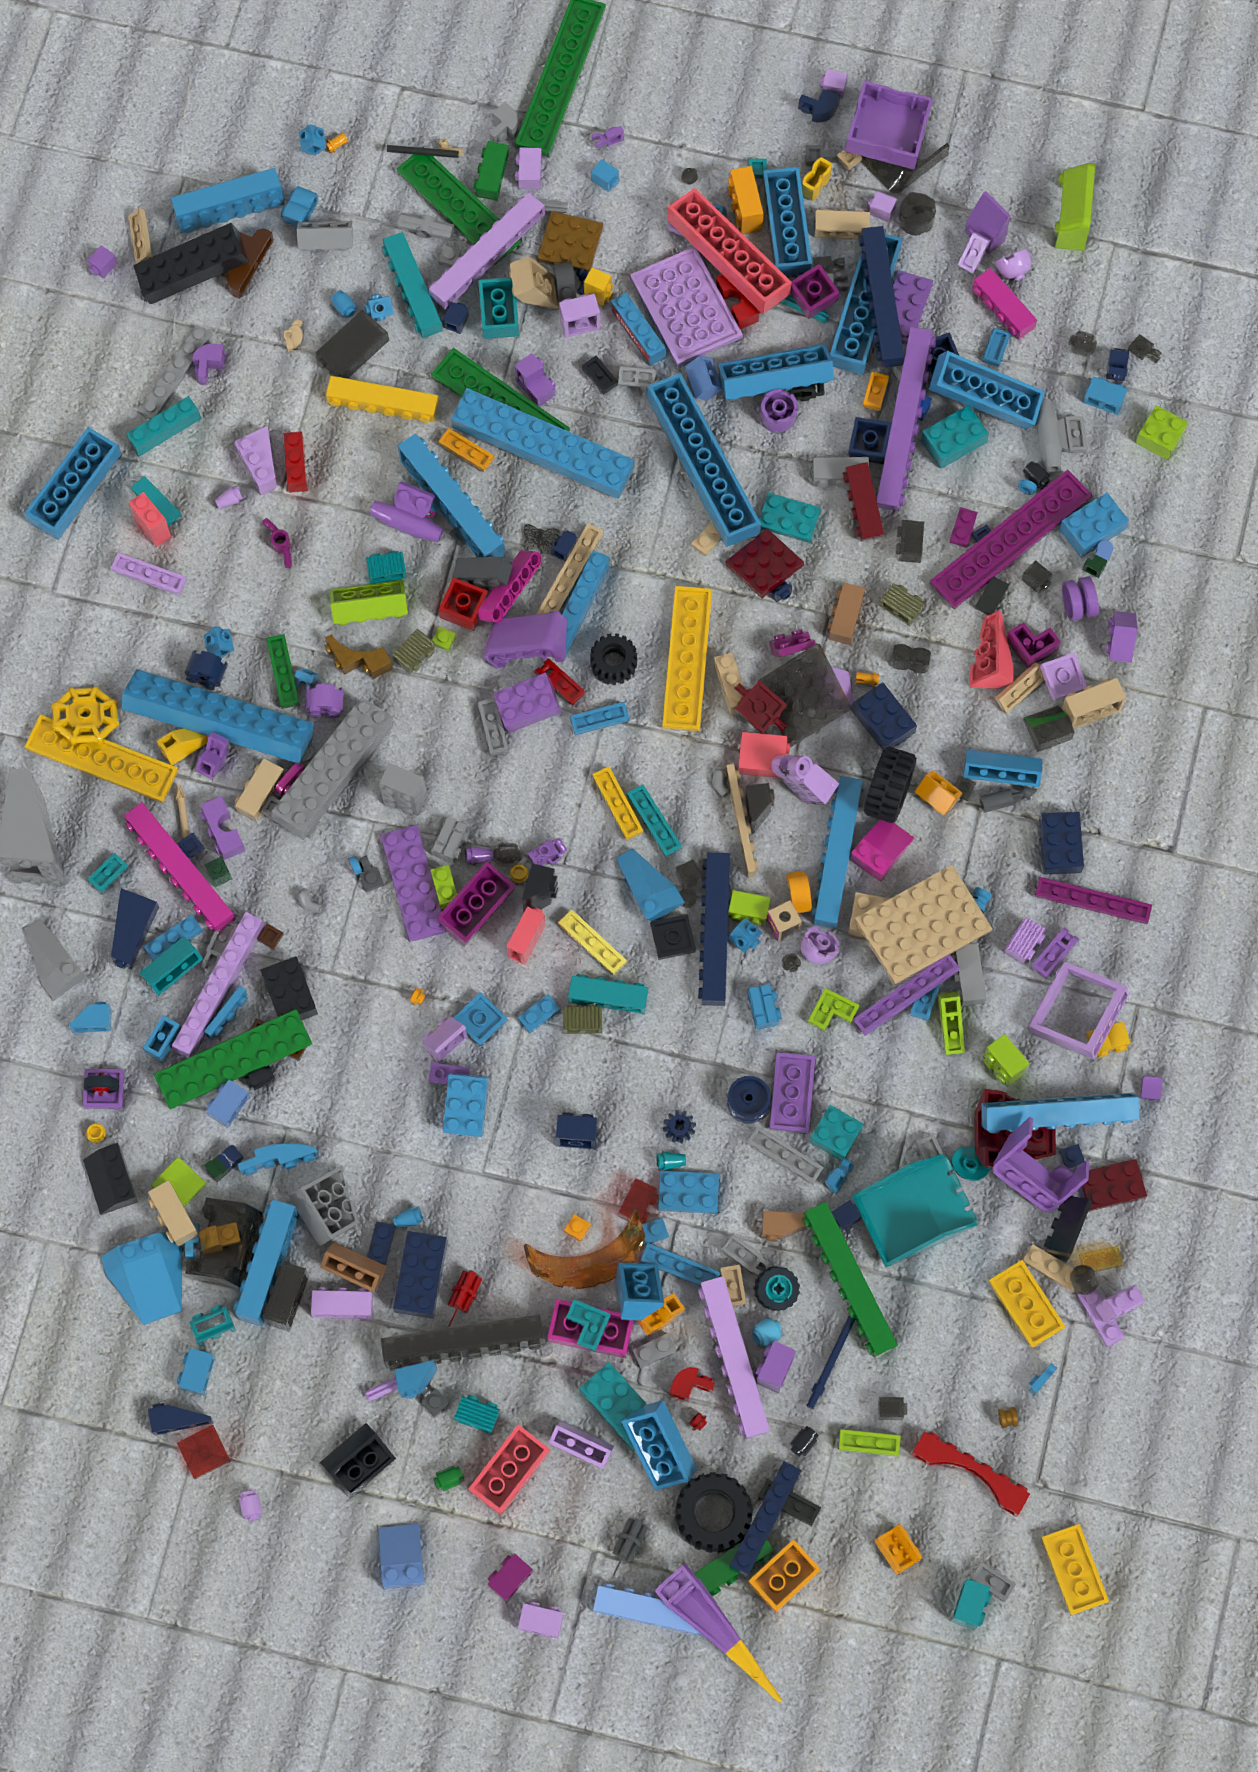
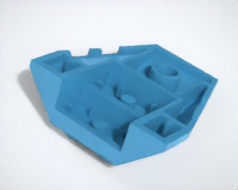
M166 1232L154 1233L117 1246L101 1257L107 1277L143 1325L182 1312L183 1249L182 1246H177L175 1241L171 1243Z

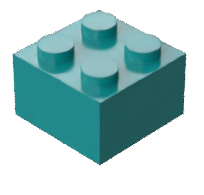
M829 1105L810 1137L809 1143L843 1161L861 1133L864 1123Z
M966 1579L962 1585L951 1622L975 1630L978 1626L980 1627L986 1615L983 1612V1608L989 1605L992 1593L989 1592L990 1587Z

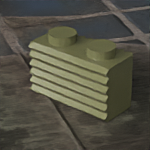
M893 583L881 599L880 606L911 626L922 612L924 603L919 596L909 594L904 586H897Z
M417 628L398 650L393 653V660L409 674L413 671L416 672L421 668L422 661L434 654L435 643Z
M569 1004L567 1007H563L564 1034L602 1033V1007H598L597 1004H588L587 1007Z

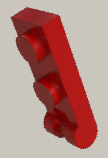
M547 658L543 662L544 665L534 671L535 674L538 676L546 673L548 670H552L553 672L548 676L551 679L554 690L573 706L585 694V690L552 660Z

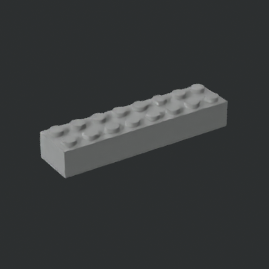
M361 697L271 811L273 820L304 840L393 727V717L364 697Z

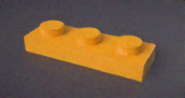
M450 428L446 430L438 441L441 447L482 472H485L495 459L493 454Z

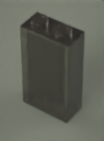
M361 310L316 352V362L322 369L326 368L330 376L348 379L389 341L388 332L366 312Z

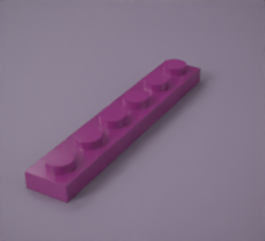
M1039 877L1035 893L1037 898L1143 924H1148L1152 904Z

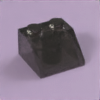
M769 783L746 786L745 800L751 834L757 831L770 814L771 806H774V790L770 789Z

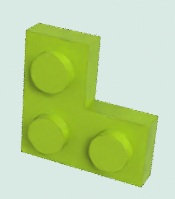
M825 988L808 1020V1024L825 1031L833 1015L851 1023L860 1005Z

